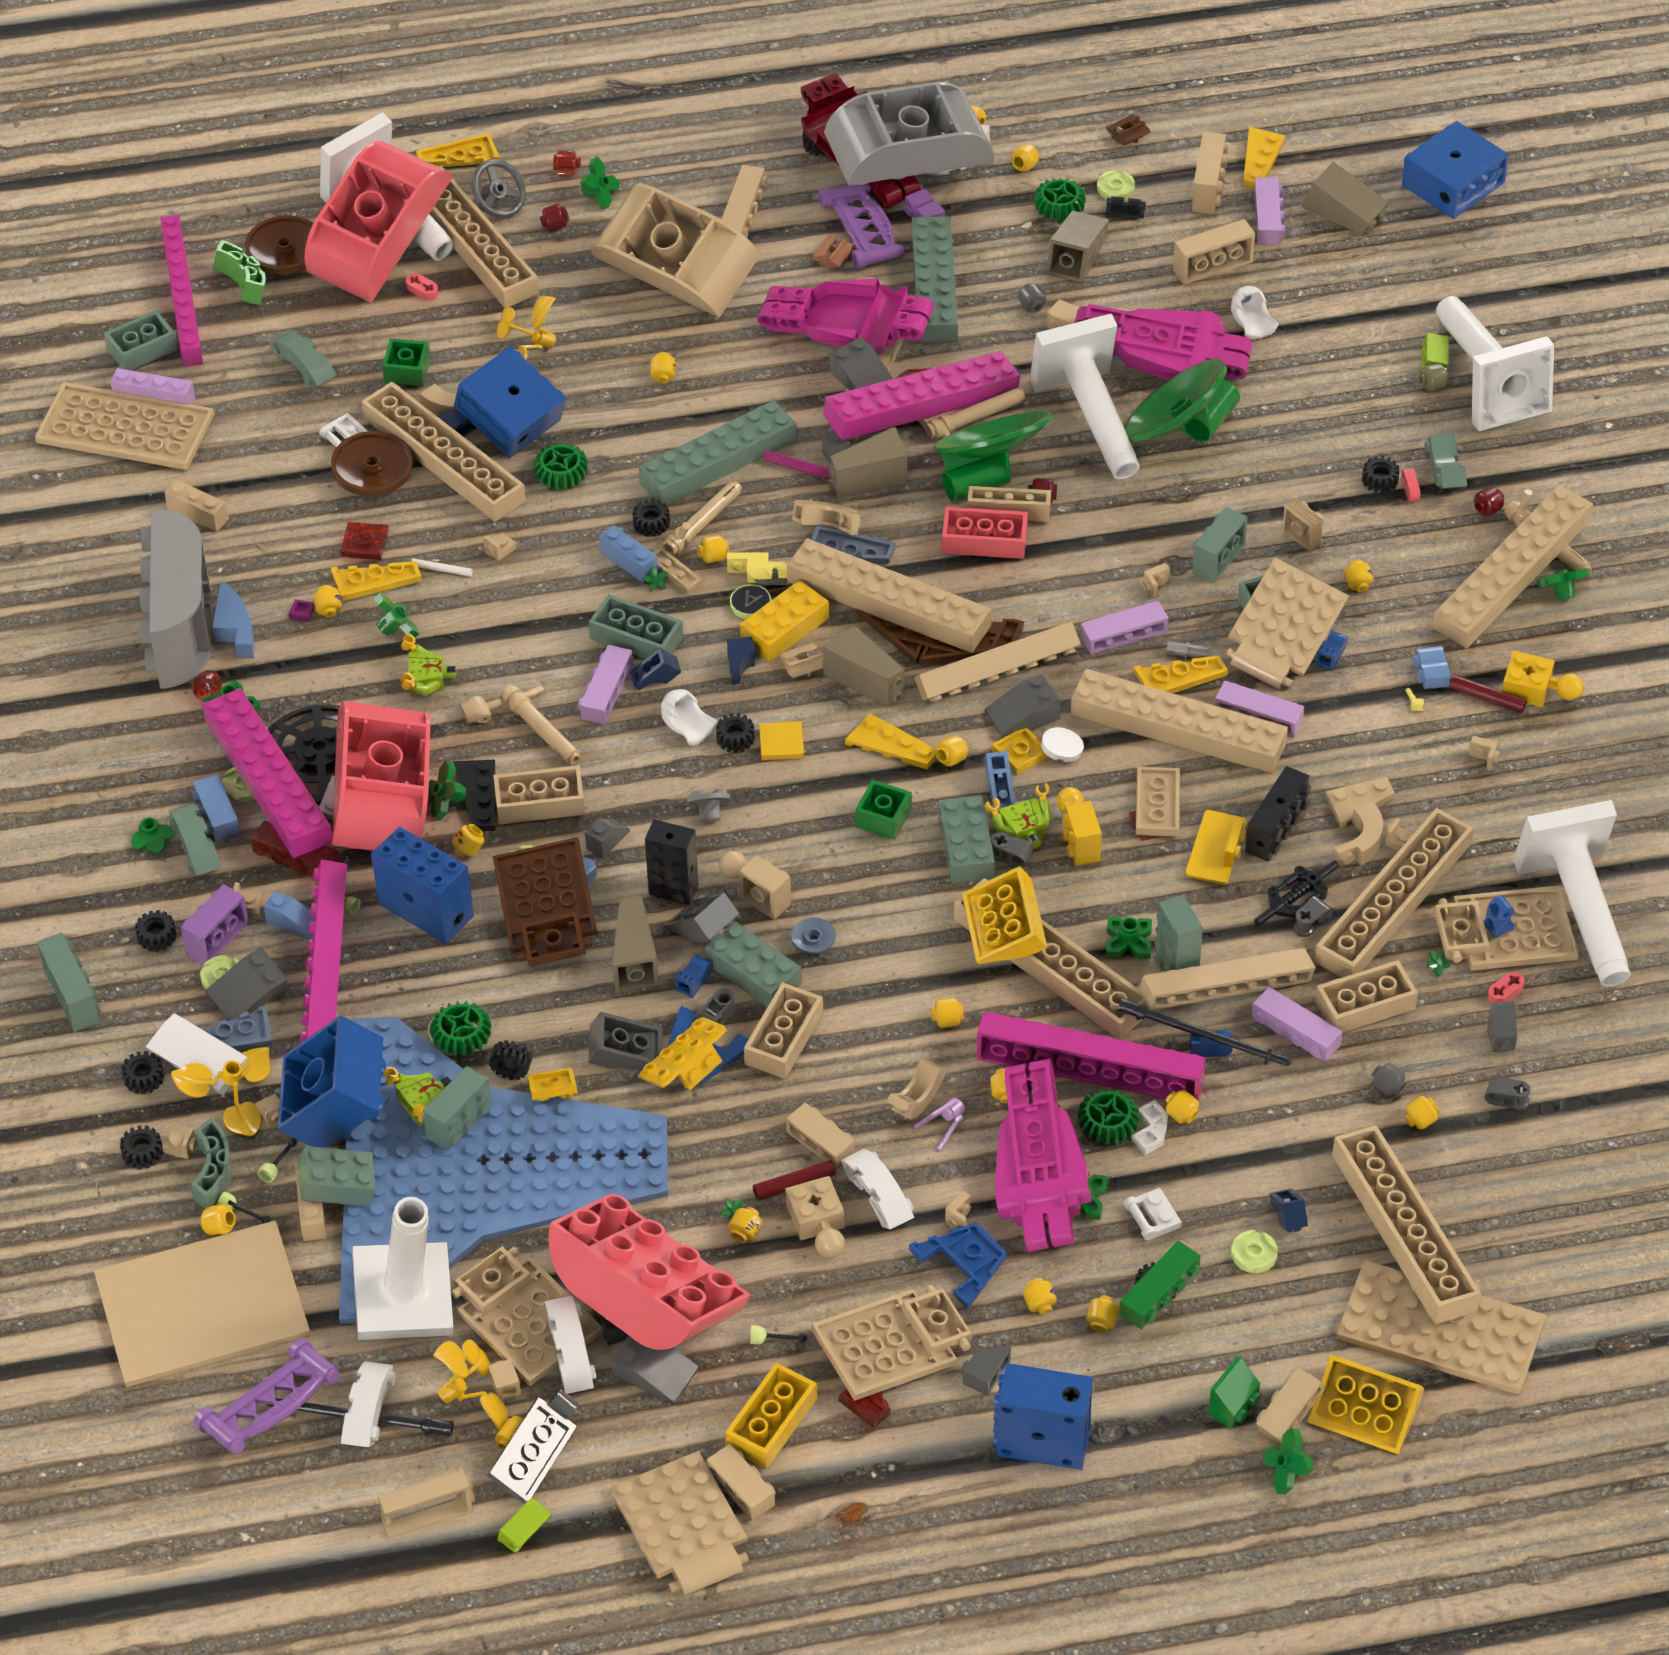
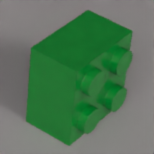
M390 338L382 364L384 383L389 384L393 382L399 385L423 387L431 360L429 342Z
M871 780L855 809V827L896 839L912 810V792Z

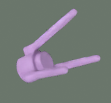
M952 1098L913 1127L917 1129L940 1114L947 1121L954 1120L936 1148L937 1151H940L958 1123L963 1120L961 1114L965 1111V1107L959 1099Z

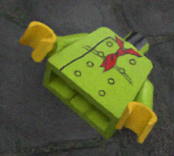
M406 634L403 637L401 647L406 651L411 649V652H409L408 673H404L400 678L402 688L404 690L409 689L410 696L420 694L429 696L434 692L442 691L444 689V679L456 678V666H444L441 654H435L419 644H414V636Z
M1046 783L1044 784V793L1039 791L1038 785L1035 788L1036 795L1040 797L1039 801L1037 798H1033L998 809L1000 802L997 798L992 799L994 808L990 806L989 801L985 803V810L992 813L991 819L997 833L1002 832L1029 841L1034 849L1041 845L1040 839L1044 837L1045 829L1048 828L1051 817L1049 799H1046L1049 786Z
M387 1067L383 1074V1077H387V1085L396 1084L395 1089L398 1101L419 1127L424 1125L423 1110L451 1082L449 1077H445L437 1082L431 1073L420 1075L400 1074L392 1067Z

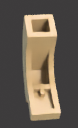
M436 384L420 393L421 404L436 416L448 409L453 412H459L454 407L456 393L446 392Z
M795 500L793 521L802 525L832 527L850 535L858 534L860 514L857 513V510L826 502Z
M1373 801L1354 808L1352 823L1360 832V836L1334 848L1333 861H1337L1339 867L1350 864L1354 860L1361 866L1370 861L1378 852L1382 840L1383 818Z
M920 1060L908 1086L901 1093H890L887 1102L893 1105L891 1110L910 1120L918 1117L934 1098L948 1069L929 1060Z

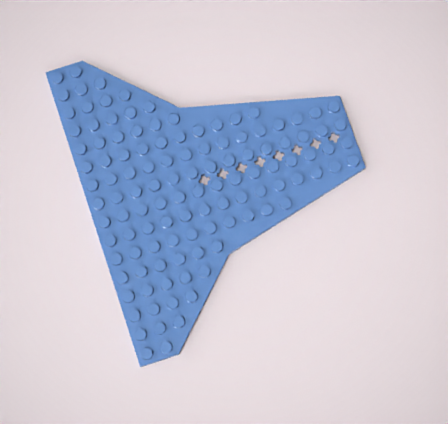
M397 1017L351 1018V1021L383 1037L382 1058L386 1060V1068H395L398 1073L404 1075L431 1073L437 1082L445 1077H449L452 1081L463 1070V1068ZM382 1076L380 1095L384 1098L382 1111L374 1120L370 1121L367 1119L353 1129L349 1137L346 1138V1150L372 1152L376 1191L369 1206L344 1204L340 1324H357L352 1261L353 1246L389 1245L395 1206L403 1198L416 1197L427 1205L429 1220L426 1243L447 1242L449 1269H451L482 1241L550 1225L551 1222L606 1195H620L627 1199L630 1205L668 1196L667 1116L551 1097L546 1101L532 1100L531 1093L489 1086L491 1099L489 1112L482 1115L476 1121L475 1126L462 1136L459 1143L453 1145L447 1151L426 1138L425 1124L421 1127L418 1126L398 1101L395 1089L396 1084L387 1085V1077ZM645 1153L649 1154L647 1159H642V1156H640ZM621 1154L626 1155L624 1160H619L617 1156ZM597 1155L604 1156L601 1158V1161H596V1158H594ZM574 1156L581 1157L578 1158V1162H573L572 1159ZM556 1157L558 1159H555L554 1163H550L548 1158ZM534 1158L535 1160H532V1163L528 1164L527 1160L525 1159ZM484 1159L488 1160L486 1165H481V1162H479ZM511 1159L512 1161H509V1164H504L502 1160Z

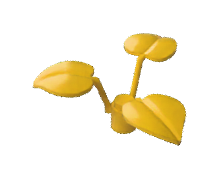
M541 296L537 299L532 310V324L535 329L539 330L534 332L513 325L515 311L511 307H505L497 326V337L500 339L506 338L510 327L532 335V341L535 345H521L516 350L522 354L525 360L527 358V349L537 348L541 350L542 347L552 349L556 341V335L548 332L541 325L556 298Z
M268 1047L255 1048L243 1052L242 1054L248 1057L243 1067L237 1061H227L224 1064L223 1071H219L218 1075L212 1080L210 1069L201 1063L187 1064L171 1072L176 1087L185 1095L194 1098L206 1096L210 1090L209 1085L215 1084L222 1078L225 1084L233 1086L235 1106L227 1108L224 1112L223 1123L225 1127L232 1133L247 1137L254 1136L257 1133L261 1123V1115L257 1107L251 1102H244L239 1105L238 1082L244 1077L248 1082L258 1083L268 1077L271 1067Z
M472 1340L465 1341L462 1350L452 1341L441 1344L433 1356L441 1360L455 1374L448 1382L438 1388L441 1400L449 1404L457 1398L461 1402L464 1399L481 1396L480 1402L483 1409L500 1430L508 1419L507 1409L501 1399L492 1392L487 1395L485 1391L464 1394L467 1389L464 1379L477 1370L483 1377L489 1374L488 1365H491L487 1354ZM465 1358L472 1365V1367L469 1370L467 1368V1364L465 1363Z

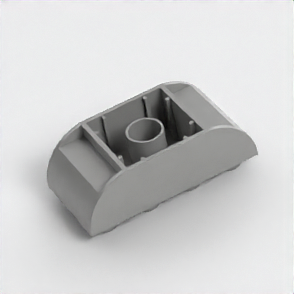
M933 82L858 95L845 102L832 114L824 131L848 186L855 184L865 185L869 182L887 179H902L905 176L924 173L935 174L943 170L962 167L973 168L977 165L994 162L993 149L966 94L958 86L947 82Z
M151 509V526L141 527L142 551H151V555L140 558L142 582H150V586L140 588L141 612L150 613V616L145 617V619H139V633L142 645L152 644V647L145 648L147 673L157 672L160 689H165L191 680L205 668L210 659L211 588L202 537L195 523L188 517L171 510Z

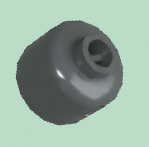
M1026 284L1019 291V301L1027 312H1038L1047 302L1046 295L1038 284Z
M1387 1063L1384 1066L1378 1065L1372 1072L1374 1077L1372 1081L1373 1087L1386 1097L1392 1095L1396 1097L1406 1086L1405 1074L1391 1063Z

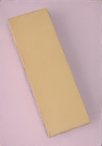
M660 547L653 552L658 558V572H666V578L687 595L703 585V579L664 548Z

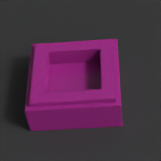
M295 599L288 614L289 619L309 622L315 610L314 602Z

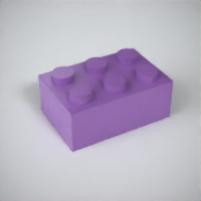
M223 884L212 893L211 897L203 905L198 907L197 911L189 919L184 921L181 931L186 955L204 965L206 961L216 957L249 924L245 899L242 894Z

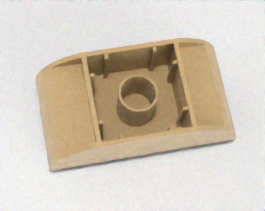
M640 183L633 186L592 248V255L595 258L720 318L761 255L751 241L718 217L655 187Z

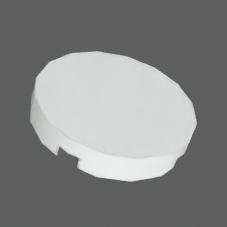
M1051 728L1044 732L1041 740V748L1044 753L1054 760L1062 759L1063 762L1076 761L1080 758L1084 748L1083 741L1079 735L1065 728Z

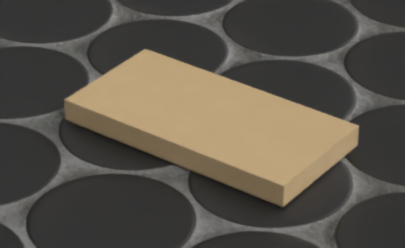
M1137 767L1136 835L1179 836L1180 768Z

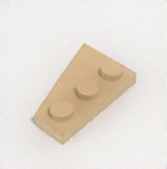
M1384 777L1326 791L1325 797L1341 829L1347 825L1348 821L1352 820L1354 808L1373 801L1379 807L1392 800L1395 792L1388 778Z

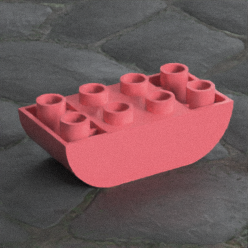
M375 141L367 145L357 155L313 223L305 247L304 258L307 272L372 303L453 178L452 174L384 141Z
M348 701L341 702L337 718L332 845L375 851L399 826L422 839L429 788L430 715L428 712Z
M606 1195L550 1224V1256L563 1284L572 1294L638 1343L648 1348L657 1350L673 1348L737 1314L744 1308L750 1298V1294L736 1284L731 1274L716 1270L700 1258V1254L695 1248L681 1245L665 1233V1228L660 1223L646 1219L630 1208L629 1201L620 1195Z

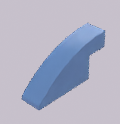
M220 582L212 627L215 642H235L237 658H254V636L247 608L239 595L226 582Z

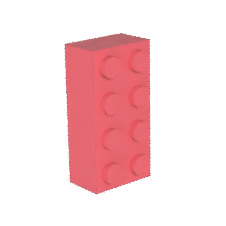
M946 507L942 533V554L1024 559L1028 512Z

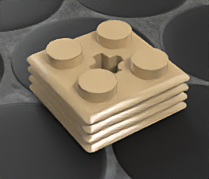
M1294 497L1293 500L1291 499L1284 506L1283 532L1309 552L1321 546L1323 516L1319 512L1311 510L1305 501H1300Z

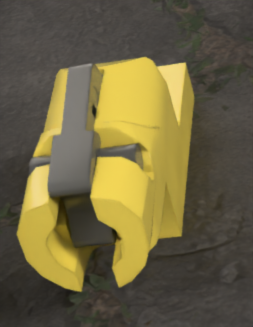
M727 553V573H747V582L758 583L760 586L789 585L787 582L788 563L769 562L768 553Z

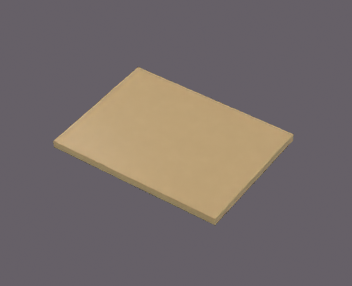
M276 1220L94 1270L126 1387L311 1336Z

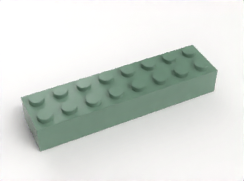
M951 216L912 217L915 297L928 298L934 303V309L922 339L918 340V343L958 342Z
M773 400L639 466L640 484L656 502L660 500L661 504L665 503L668 505L763 458L766 450L775 452L797 441V423Z

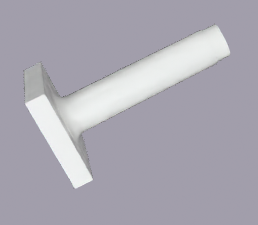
M383 112L321 147L320 197L325 202L328 201L357 155L367 145L375 141H384L391 144L392 121ZM430 214L413 238L435 261H440L447 257L455 245L454 241L448 236V233Z
M1449 296L1444 298L1438 304L1436 314L1441 323L1473 361L1472 424L1478 431H1483L1552 412L1554 344L1550 339L1543 337L1502 348L1458 297Z
M1112 313L1036 333L1030 373V382L1034 391L1039 392L1070 384L1115 479H1126L1134 475L1140 468L1135 451L1101 375L1110 373L1117 324Z
M1612 800L1528 816L1513 859L1518 875L1557 867L1601 985L1610 987L1625 982L1630 978L1631 973L1592 860L1602 858L1617 817Z
M416 1197L403 1198L395 1206L389 1245L353 1246L352 1261L358 1340L453 1335L447 1242L426 1243L429 1220L427 1205Z

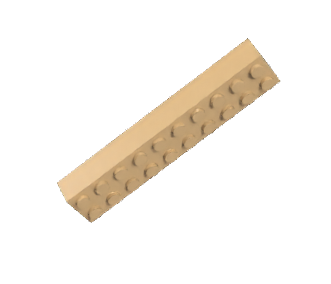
M452 178L429 214L454 241L456 252L504 308L538 295V276Z
M390 382L361 401L363 418L381 432L390 433L402 439L410 448L414 459L494 522L526 502L525 487L521 481L395 383Z
M1559 484L1434 612L1433 629L1467 649L1592 520L1593 503Z
M808 538L787 564L788 583L795 584L801 580L822 596L973 653L991 627L992 608Z
M1090 669L1085 670L1071 698L1072 716L1273 774L1287 742V726Z
M1436 808L1316 945L1314 963L1341 978L1362 972L1469 848L1472 842L1473 827Z
M983 878V879H982L979 883H977L974 887H976V886H978V885H980V884H983V883L987 882L988 880L985 879V878ZM962 896L954 903V920L970 931ZM1041 919L1047 949L1029 957L1011 959L1010 961L1119 1040L1123 1038L1143 1019L1140 1021L1136 1020V1017L1118 1012L1117 1009L1121 998L1140 1005L1141 1003L1145 1004L1139 989Z
M1377 1125L1335 1137L1332 1152L1333 1158L1433 1322L1438 1324L1478 1312L1481 1292Z

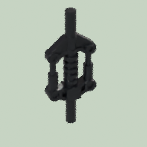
M1332 861L1317 873L1314 870H1306L1303 866L1295 867L1294 873L1284 879L1282 884L1278 887L1271 886L1268 889L1269 909L1254 919L1256 925L1261 926L1274 915L1295 918L1297 910L1303 907L1313 896L1320 900L1326 899L1328 887L1324 885L1323 879L1339 868L1338 862ZM1296 881L1301 882L1287 894L1283 895V897H1280L1279 891L1283 888L1289 887ZM1309 891L1314 892L1300 906L1292 905Z

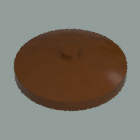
M292 215L266 219L253 227L248 233L245 241L247 256H253L261 264V270L267 273L291 274L306 269L305 247L313 222L303 217Z
M366 431L346 438L336 447L331 458V467L334 479L345 490L362 496H378L398 489L409 479L413 469V459L410 448L399 437L381 431Z

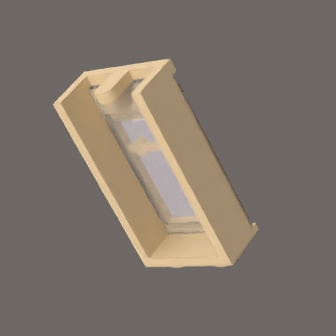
M460 1467L458 1472L456 1470L398 1488L395 1492L393 1490L389 1491L390 1493L384 1495V1492L379 1493L378 1500L381 1517L388 1538H395L472 1513V1502H475V1497L472 1491L473 1484L470 1475L465 1476L462 1467Z

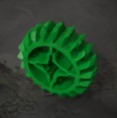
M1060 177V179L1052 178V181L1046 180L1045 183H1040V186L1035 191L1034 202L1036 210H1038L1039 215H1044V219L1050 218L1051 221L1056 219L1060 222V220H1065L1072 211L1081 213L1085 208L1086 197L1081 184H1076L1075 180L1069 181V178L1063 180Z
M565 442L562 445L555 443L554 446L548 444L547 449L541 448V452L537 453L533 462L534 474L538 482H541L543 486L548 485L549 489L556 487L557 491L559 488L566 490L569 486L574 488L575 484H580L581 480L585 479L588 471V459L584 451H581L579 446L574 447L572 443L566 445Z
M457 1000L455 1005H451L448 1002L447 1008L441 1007L440 1013H435L434 1019L431 1022V1036L440 1051L445 1050L447 1055L453 1052L455 1057L459 1053L466 1056L467 1052L474 1054L475 1049L482 1050L483 1044H487L488 1038L491 1035V1021L487 1012H484L483 1007H477L475 1002L469 1005L467 1000L464 1004H460Z
M1100 1088L1098 1094L1092 1091L1090 1097L1085 1096L1084 1101L1079 1105L1078 1125L1079 1128H1082L1083 1135H1088L1089 1140L1096 1139L1097 1144L1104 1141L1106 1145L1109 1142H1114L1117 1145L1118 1140L1125 1142L1127 1137H1132L1133 1132L1138 1128L1139 1109L1135 1105L1134 1098L1129 1099L1127 1093L1121 1095L1119 1089L1116 1092H1112L1111 1088L1104 1092Z

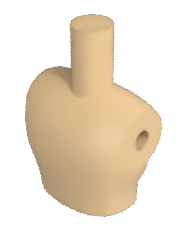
M474 696L460 704L467 724L487 723L491 719L490 710L502 707L500 699L486 703L481 696Z

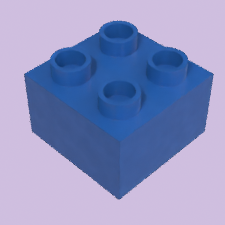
M340 1015L283 1056L277 1130L311 1147L327 1148L338 1139L345 1140L348 1138L353 1129L367 1119L371 1121L377 1118L384 1105V1098L380 1095L381 1077L386 1069V1060L382 1058L383 1037Z

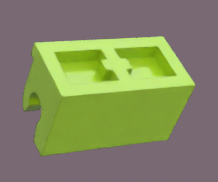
M1427 332L1422 344V368L1433 364H1441L1447 368L1449 361V337Z
M531 1497L499 1530L497 1540L514 1553H517L523 1544L551 1517L552 1513Z

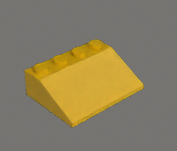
M1020 866L962 893L975 958L978 964L1025 958L1047 949L1033 881Z
M1331 1354L1321 1381L1325 1390L1314 1403L1307 1423L1399 1455L1424 1392L1423 1386Z

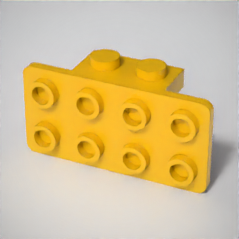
M1206 810L1185 875L1193 879L1227 885L1235 860L1239 859L1242 846L1240 844L1241 842L1244 843L1247 830L1245 828L1247 819Z
M705 1017L695 1020L692 1026L684 1033L678 1035L671 1045L663 1049L652 1062L646 1064L639 1073L641 1079L661 1088L666 1087L678 1076L684 1087L691 1090L722 1062L712 1044L727 1029L724 1025Z

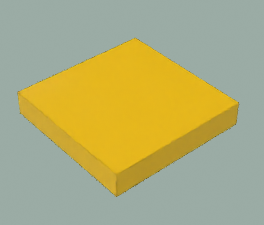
M802 721L759 723L761 761L804 758Z
M1028 728L1015 731L991 744L993 752L1008 751L1010 769L1016 775L1049 758L1041 748L1042 742Z

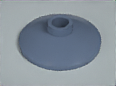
M811 917L799 921L794 926L791 937L793 944L799 950L805 953L817 954L828 950L834 944L836 932L833 925L827 920Z

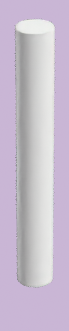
M414 558L411 561H416L418 568L468 577H471L473 573L471 568Z

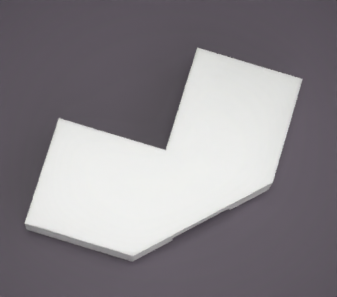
M1156 1100L1139 1108V1118L1147 1127L1132 1135L1131 1138L1132 1142L1144 1155L1164 1145L1169 1114Z

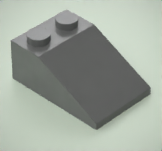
M862 337L829 354V371L849 390L893 379L873 347Z
M1043 674L1023 680L985 708L987 716L1002 738L1024 728L1031 729L1061 719L1060 699Z
M720 893L693 900L667 922L664 928L697 942H711L719 936L718 932L722 928L726 929L735 922L733 919L739 913L727 895Z
M260 947L243 957L206 989L205 992L227 1021L239 1018V1014L244 1012H254L259 1009L258 1007L287 991V978L265 950Z
M600 1012L590 1024L589 1063L607 1068H644L646 1064L652 1062L662 1051L663 1028Z
M629 1335L612 1358L613 1376L674 1405L699 1369L695 1363L674 1347L665 1350L648 1348L638 1343Z

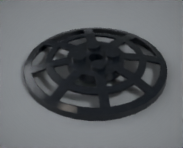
M324 704L303 707L282 716L268 728L270 734L275 730L282 731L276 743L284 755L295 753L297 762L293 769L301 781L313 784L319 783L320 795H311L317 805H320L328 787L327 782H330L331 777L335 776V773L326 775V770L334 767L336 761L337 726L334 728L322 726V719L337 721L338 718L336 715L321 714V711L338 712L339 705ZM313 712V715L301 718L290 725L283 724L294 717ZM313 721V727L305 731L296 728L303 723ZM288 734L296 737L293 746L282 748L283 741ZM319 746L325 747L323 750H315ZM305 767L317 771L318 776H308L299 772Z

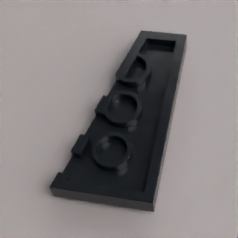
M495 759L452 761L455 765L458 783L466 788L464 802L471 824L477 826L482 831H495Z

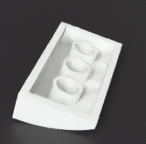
M175 1013L160 1027L146 1046L151 1053H154L178 1069L191 1063L206 1065L212 1073L211 1080L218 1075L219 1071H223L224 1064L227 1061H237L243 1067L248 1060L247 1056ZM222 1078L215 1084L209 1085L211 1089L223 1096L230 1087L223 1082Z

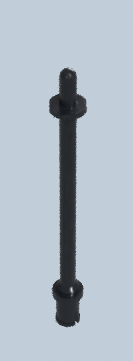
M1124 998L1120 1000L1117 1011L1134 1016L1136 1020L1140 1021L1147 1018L1264 1058V1065H1267L1269 1060L1285 1066L1291 1064L1289 1057L1272 1052L1273 1046L1271 1045L1268 1050L1151 1011L1144 1003L1140 1005Z
M306 1402L296 1410L345 1418V1413H348L347 1408ZM380 1413L378 1423L421 1429L425 1435L434 1433L452 1436L454 1428L453 1421L433 1419V1416L415 1419Z

